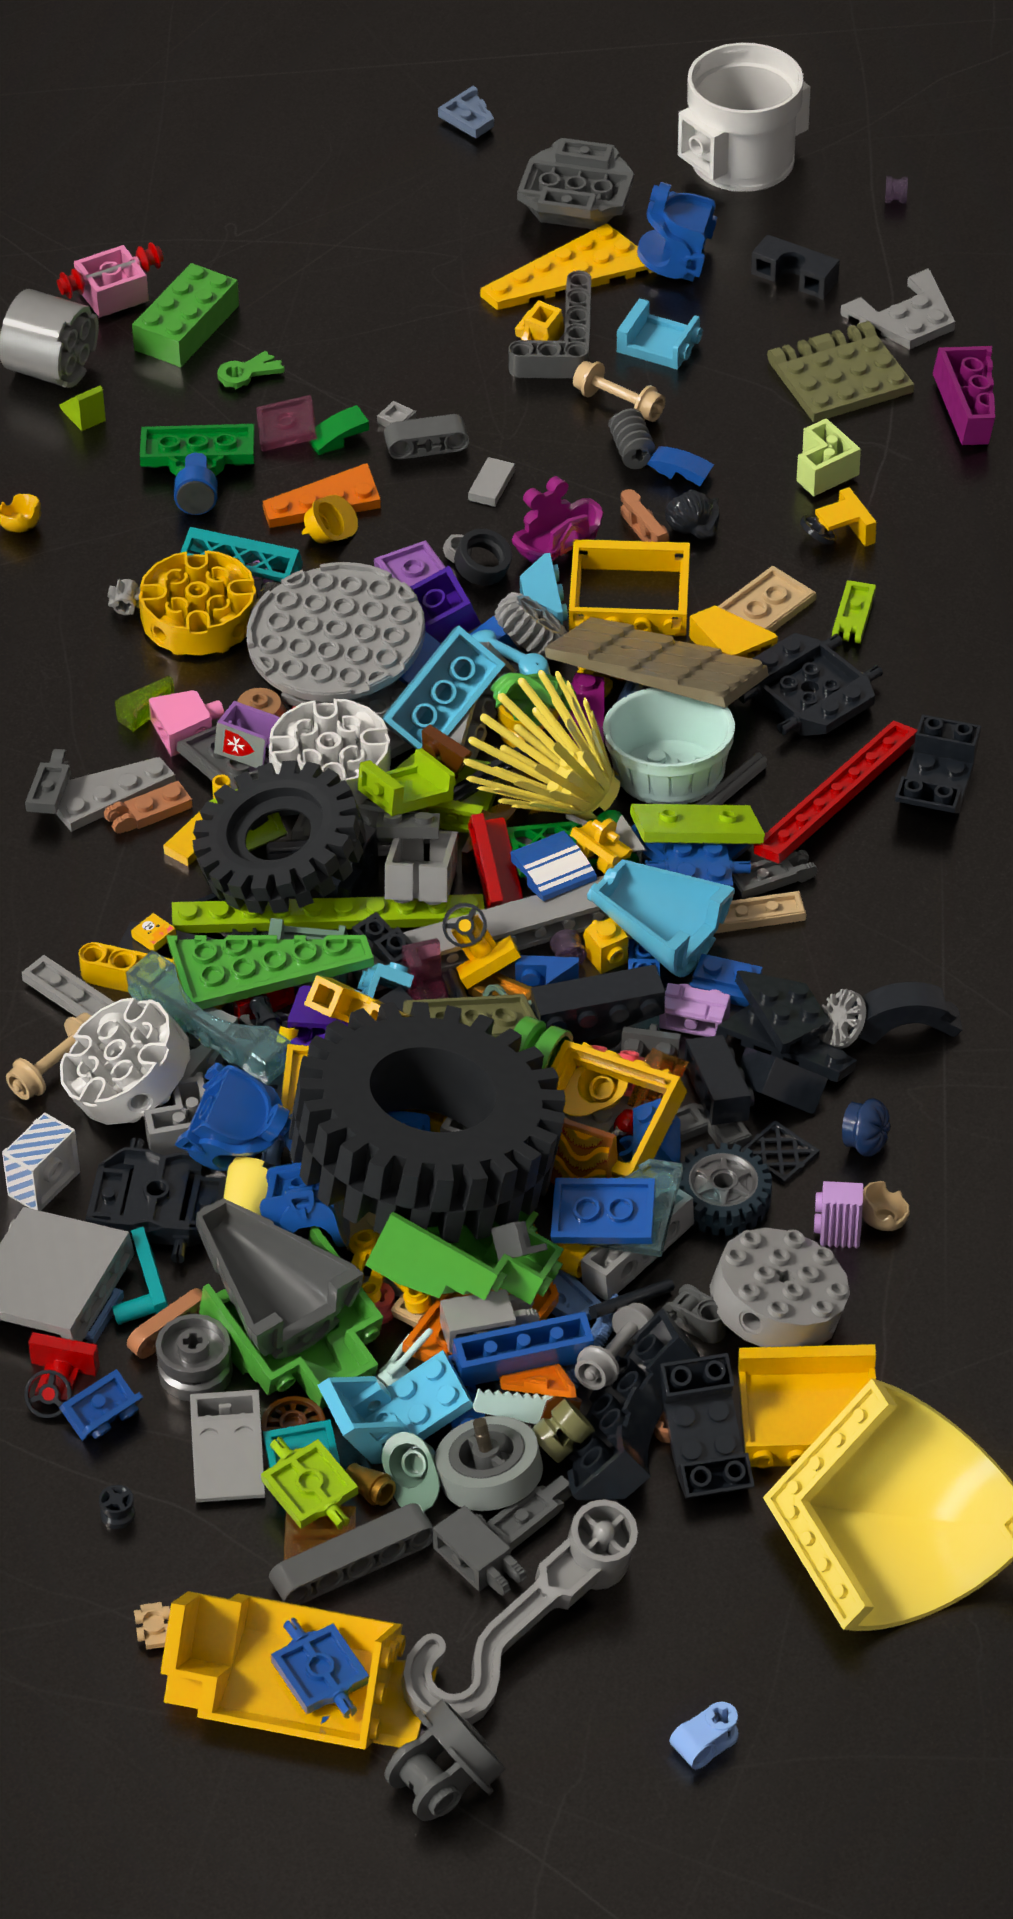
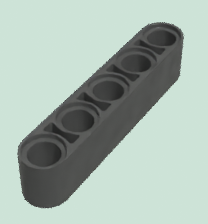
M411 1503L278 1563L270 1571L269 1579L284 1602L301 1605L424 1549L433 1542L434 1526L421 1506L417 1503Z

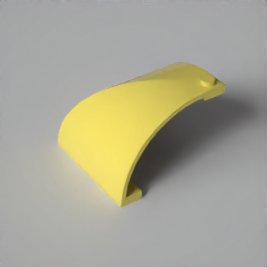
M871 1379L763 1497L843 1630H879L919 1620L965 1598L989 1582L1013 1562V1482L970 1436L952 1421L915 1396L879 1380Z

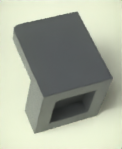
M525 1221L512 1222L492 1228L491 1230L498 1261H500L504 1253L512 1258H518L548 1250L546 1243L531 1246Z

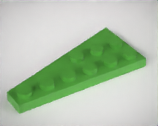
M166 935L189 1012L313 982L316 975L329 978L374 966V957L366 935H327L324 939H307L306 935H294V939H278L277 935H228L224 939H207V935H195L194 939L178 940V935Z

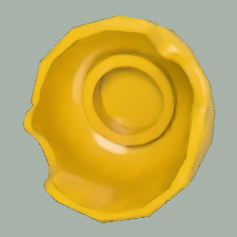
M17 494L13 497L10 505H6L5 502H2L0 505V525L7 531L26 532L33 529L40 520L41 505L37 496Z

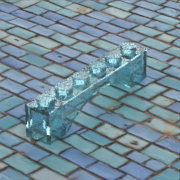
M150 951L126 972L128 992L132 998H136L137 1001H148L151 999L159 1002L184 1032H189L203 1046L211 1047L220 1053L227 1062L235 1063L244 1069L245 1072L266 1085H269L285 1070L287 1044H291L290 1040L269 1026L235 1024L216 1018L203 1011L190 1000L182 989L177 977L175 964L157 952Z

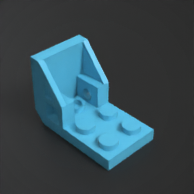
M443 1350L388 1387H385L375 1376L329 1377L318 1384L342 1435L372 1464L382 1463V1449L387 1439L395 1433L410 1432L424 1440L473 1408V1401L449 1356Z

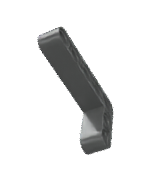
M577 270L567 275L564 341L518 340L509 345V373L512 376L519 378H574L578 366L584 361L589 362L591 322V275L589 273Z

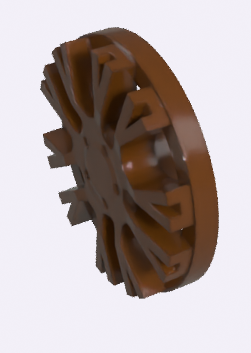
M300 1396L284 1397L273 1402L265 1410L261 1420L262 1433L264 1431L324 1421L325 1415L317 1403L308 1398ZM298 1404L308 1407L303 1413L297 1410ZM289 1405L291 1410L286 1412L284 1406ZM274 1411L281 1415L280 1419L270 1416Z

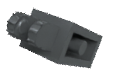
M465 1505L433 1527V1549L478 1591L490 1585L500 1595L504 1596L511 1590L507 1580L502 1577L504 1573L519 1584L527 1578L523 1567L511 1556V1546L508 1541L501 1535L497 1536L488 1527L481 1515L474 1514Z

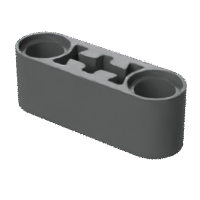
M457 414L390 423L384 430L389 454L395 459L458 452L465 449L469 444V436L464 419Z

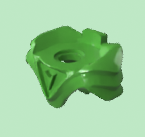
M506 673L499 677L490 688L493 692V698L496 700L495 707L498 708L500 705H503L497 697L498 694L504 693L537 726H541L542 724L532 713L533 707L536 706L518 684V679L524 678L548 709L555 708L552 698L539 675ZM546 674L570 712L572 709L556 677Z

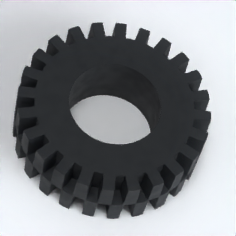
M395 1002L380 1004L376 1021L364 1008L350 1013L348 1026L337 1019L326 1026L324 1038L316 1035L309 1044L307 1056L303 1055L289 1129V1139L292 1140L290 1149L293 1163H301L300 1177L306 1186L320 1183L317 1198L329 1207L345 1198L343 1217L357 1224L368 1212L375 1214L374 1232L381 1234L391 1213L395 1212L425 1230L428 1227H438L441 1239L448 1243L459 1242L464 1224L476 1240L489 1237L494 1221L502 1226L517 1222L520 1211L530 1215L537 1208L540 1195L545 1196L549 1188L565 1119V1113H563L565 1094L564 1090H557L559 1077L553 1067L542 1069L544 1059L542 1052L535 1046L519 1052L522 1035L511 1028L496 1038L491 1036L494 1019L479 1014L471 1026L460 1023L462 1008L455 1006H446L443 1019L430 1018L428 1002H413L409 1017H402ZM405 1109L431 1111L447 1116L459 1122L467 1129L455 1132L425 1131L405 1125L387 1113Z

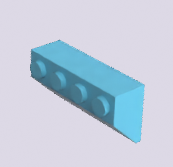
M457 626L387 710L382 719L385 725L402 740L415 749H420L423 746L421 731L428 725H432L448 736L505 666V663L463 628Z

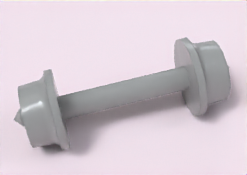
M632 1303L619 1308L612 1318V1326L616 1336L605 1348L594 1345L584 1347L578 1354L574 1370L578 1381L590 1390H598L612 1385L618 1378L620 1371L615 1356L626 1344L631 1346L635 1344L632 1337L654 1316L653 1312L641 1303Z

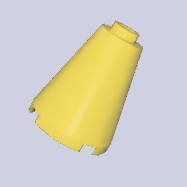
M252 1157L234 1158L228 1167L223 1198L261 1215L260 1202L266 1198L268 1190L266 1179L268 1169L263 1167L265 1161Z

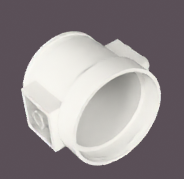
M756 43L726 44L700 55L692 63L688 72L687 102L689 107L679 112L678 156L692 165L695 172L704 181L725 190L739 192L757 191L780 183L790 174L794 166L795 136L805 132L809 127L810 86L803 82V73L800 66L785 52Z

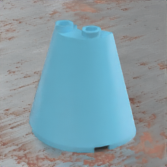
M622 859L613 869L609 868L606 871L603 879L598 884L594 883L591 886L587 899L597 905L672 974L678 977H685L697 967L701 954H707L715 942L714 933L718 930L719 923L724 924L735 888Z

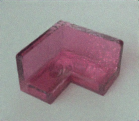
M434 938L403 945L402 964L408 968L407 973L414 975L411 987L405 990L413 1000L448 998L441 981L439 939Z

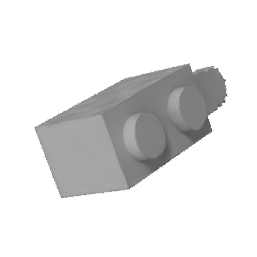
M506 1289L499 1290L498 1292L491 1291L485 1301L475 1295L440 1300V1325L449 1353H452L453 1339L538 1321L540 1319L536 1309L532 1308L533 1303H535L534 1300L529 1305L512 1294L508 1295Z

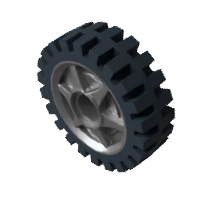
M714 1143L708 1144L707 1151L699 1147L695 1149L694 1155L689 1153L685 1156V1162L681 1161L678 1170H676L674 1186L693 1197L694 1224L692 1227L694 1228L699 1223V1231L706 1233L708 1228H712V1235L719 1236L720 1230H725V1236L733 1235V1229H736L740 1234L746 1230V1225L750 1229L757 1226V1220L761 1222L769 1211L772 1197L771 1173H769L767 1164H763V1159L759 1155L753 1157V1151L748 1148L742 1153L740 1145L734 1144L732 1149H728V1143H720V1149H716Z

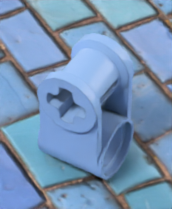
M716 1702L690 1721H686L678 1726L672 1733L669 1742L693 1769H700L737 1742V1710L730 1703Z

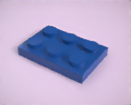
M555 1178L551 1241L555 1244H653L656 1199L655 1178Z

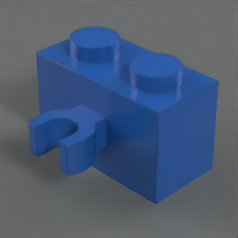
M662 1098L633 1108V1136L627 1135L619 1140V1143L626 1149L619 1153V1156L625 1163L631 1162ZM675 1115L648 1169L658 1174L659 1178L676 1172L681 1162L680 1119L677 1115Z

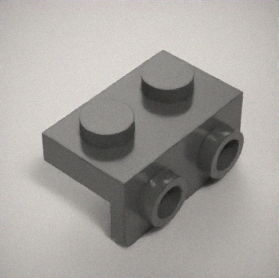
M387 812L378 813L377 838L380 843H392L393 838L424 839V844H430V839H439L440 813H403L396 816H390Z

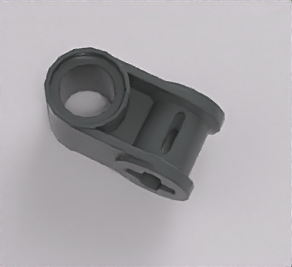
M684 1284L679 1289V1295L672 1302H667L662 1307L681 1329L696 1336L703 1342L717 1343L726 1336V1325L717 1314L718 1306L714 1299L690 1284Z

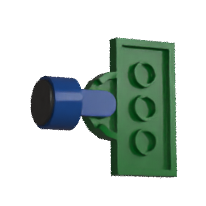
M254 424L141 427L140 467L159 468L161 466H169L170 471L176 476L174 500L179 509L192 515L207 513L216 504L218 486L216 476L224 470L225 465L243 466L254 464Z

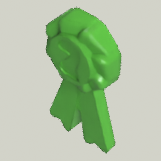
M264 351L245 363L229 361L221 364L217 375L218 380L223 383L224 387L238 389L243 385H248L252 376L284 373L285 367L282 366L281 360L274 361V356L268 355V352Z

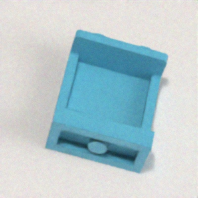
M639 298L617 330V352L678 370L682 362L688 360L694 344H698L701 340L703 329L700 328V317L694 315L689 324L686 325L649 314V301Z

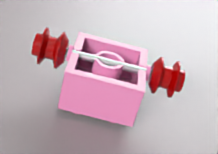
M150 242L147 250L138 246L136 256L132 257L126 247L122 245L74 261L75 268L71 269V275L67 276L64 272H61L57 285L60 293L66 295L69 299L72 298L74 291L83 295L99 318L149 301L147 275L145 272L148 273L150 271L151 265H154L157 269L161 268V262L164 260L163 253L159 246L155 247Z

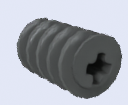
M631 408L622 410L609 420L608 426L625 466L631 469L644 468L655 452V444L652 441L641 412Z

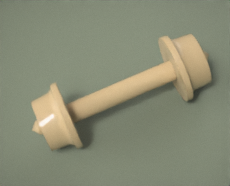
M584 361L576 369L573 385L581 390L583 396L589 398L598 389H602L635 404L634 409L641 412L644 420L654 422L662 414L665 406V397L657 392L656 387L648 385L640 394L604 379L605 367L603 363L598 361L594 363Z
M82 1013L76 1018L69 1017L66 1019L64 1027L68 1038L33 1065L22 1058L14 1061L13 1068L6 1075V1081L18 1097L27 1100L33 1095L39 1096L45 1092L46 1084L42 1075L63 1058L64 1053H69L70 1048L76 1041L73 1038L74 1034L84 1022L92 1017L90 1014Z

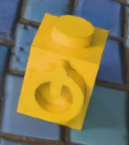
M611 918L604 921L594 920L585 929L583 934L587 958L600 974L628 963V936Z

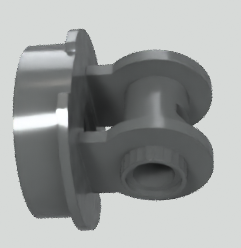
M443 1698L426 1714L419 1709L416 1715L428 1730L418 1739L401 1746L394 1753L385 1770V1779L393 1788L408 1786L413 1790L416 1795L412 1807L414 1814L422 1821H429L452 1811L460 1801L465 1789L474 1781L490 1795L494 1791L490 1784L506 1770V1767L487 1746V1741L466 1719L464 1720ZM446 1749L456 1762L444 1772L435 1761Z

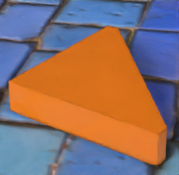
M559 1363L499 1377L502 1390L567 1398L577 1397L575 1385Z

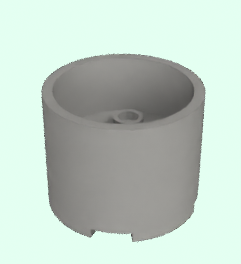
M33 289L23 290L11 303L3 321L0 333V360L2 365L8 370L66 388L75 386L87 372L84 365L88 359L89 352H95L98 339L97 315L91 313L89 306Z

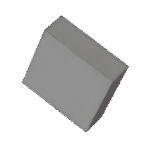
M393 401L377 415V424L387 427L393 422L416 419V411Z

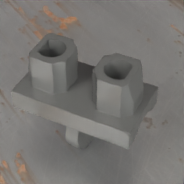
M651 1023L649 1030L623 1027L621 1051L630 1050L638 1052L639 1057L647 1058V1061L653 1062V1065L657 1068L669 1069L671 1065H678L681 1034L658 1031V1024Z

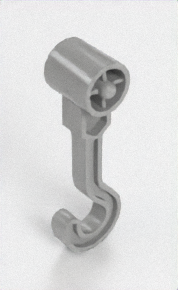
M605 1499L591 1501L578 1510L573 1517L567 1540L539 1564L535 1583L491 1621L479 1636L472 1661V1684L467 1690L462 1693L450 1694L443 1692L435 1685L431 1673L443 1661L446 1644L444 1639L438 1634L430 1633L423 1636L407 1655L401 1681L404 1700L414 1715L418 1717L416 1712L419 1709L426 1714L443 1698L464 1720L466 1719L471 1724L482 1719L495 1700L500 1678V1661L504 1652L554 1608L568 1610L590 1589H607L620 1582L627 1572L638 1535L636 1520L630 1511L618 1502Z

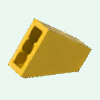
M712 606L690 616L689 638L697 645L722 649L724 654L752 659L778 643V636L775 633L717 606Z

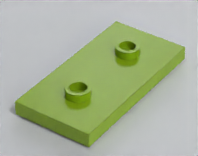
M631 804L630 815L644 843H764L765 833L750 805Z

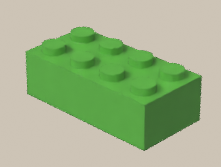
M191 263L132 324L134 350L182 367L239 306L238 280Z

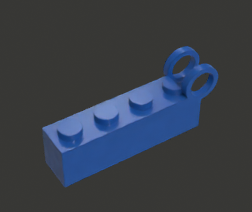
M584 1311L453 1339L452 1355H449L452 1363H455V1369L464 1386H468L466 1390L474 1393L477 1384L500 1380L499 1377L502 1375L558 1363L562 1367L577 1364L578 1354L584 1347L594 1345V1338L586 1312Z

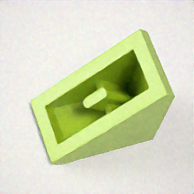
M101 385L59 405L61 410L81 431L106 421Z

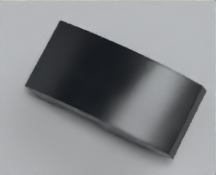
M377 912L353 926L351 930V935H366L372 954L388 965L390 962L399 964L418 950L399 927L392 929Z

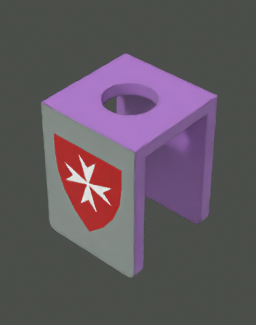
M233 701L217 722L214 753L255 768L264 765L266 747L269 748L271 728L280 717Z

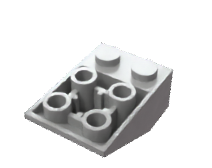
M259 1390L190 1394L196 1502L265 1498V1485L261 1481L264 1465Z

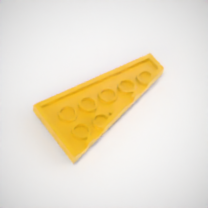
M606 223L480 288L481 298L496 310L529 303L530 298L544 295L545 298L554 297L555 292L566 290L567 275L573 271L581 270L591 275V287L608 284L611 278L624 275L628 279L636 277V272L648 270L649 273H653V271L648 269L639 259L637 254L638 246Z

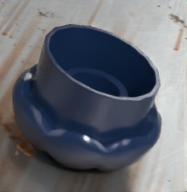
M872 1098L866 1100L864 1104L851 1102L844 1114L842 1124L843 1143L846 1147L856 1148L865 1157L876 1155L886 1145L888 1140L887 1134L891 1129L888 1109L881 1101Z

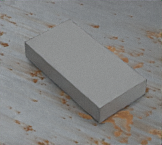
M488 457L468 492V500L495 507L515 472V463Z

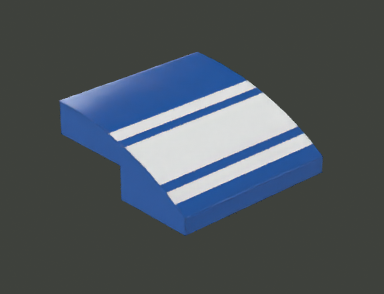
M565 831L510 852L511 862L527 876L528 887L542 901L597 880V875L588 859Z

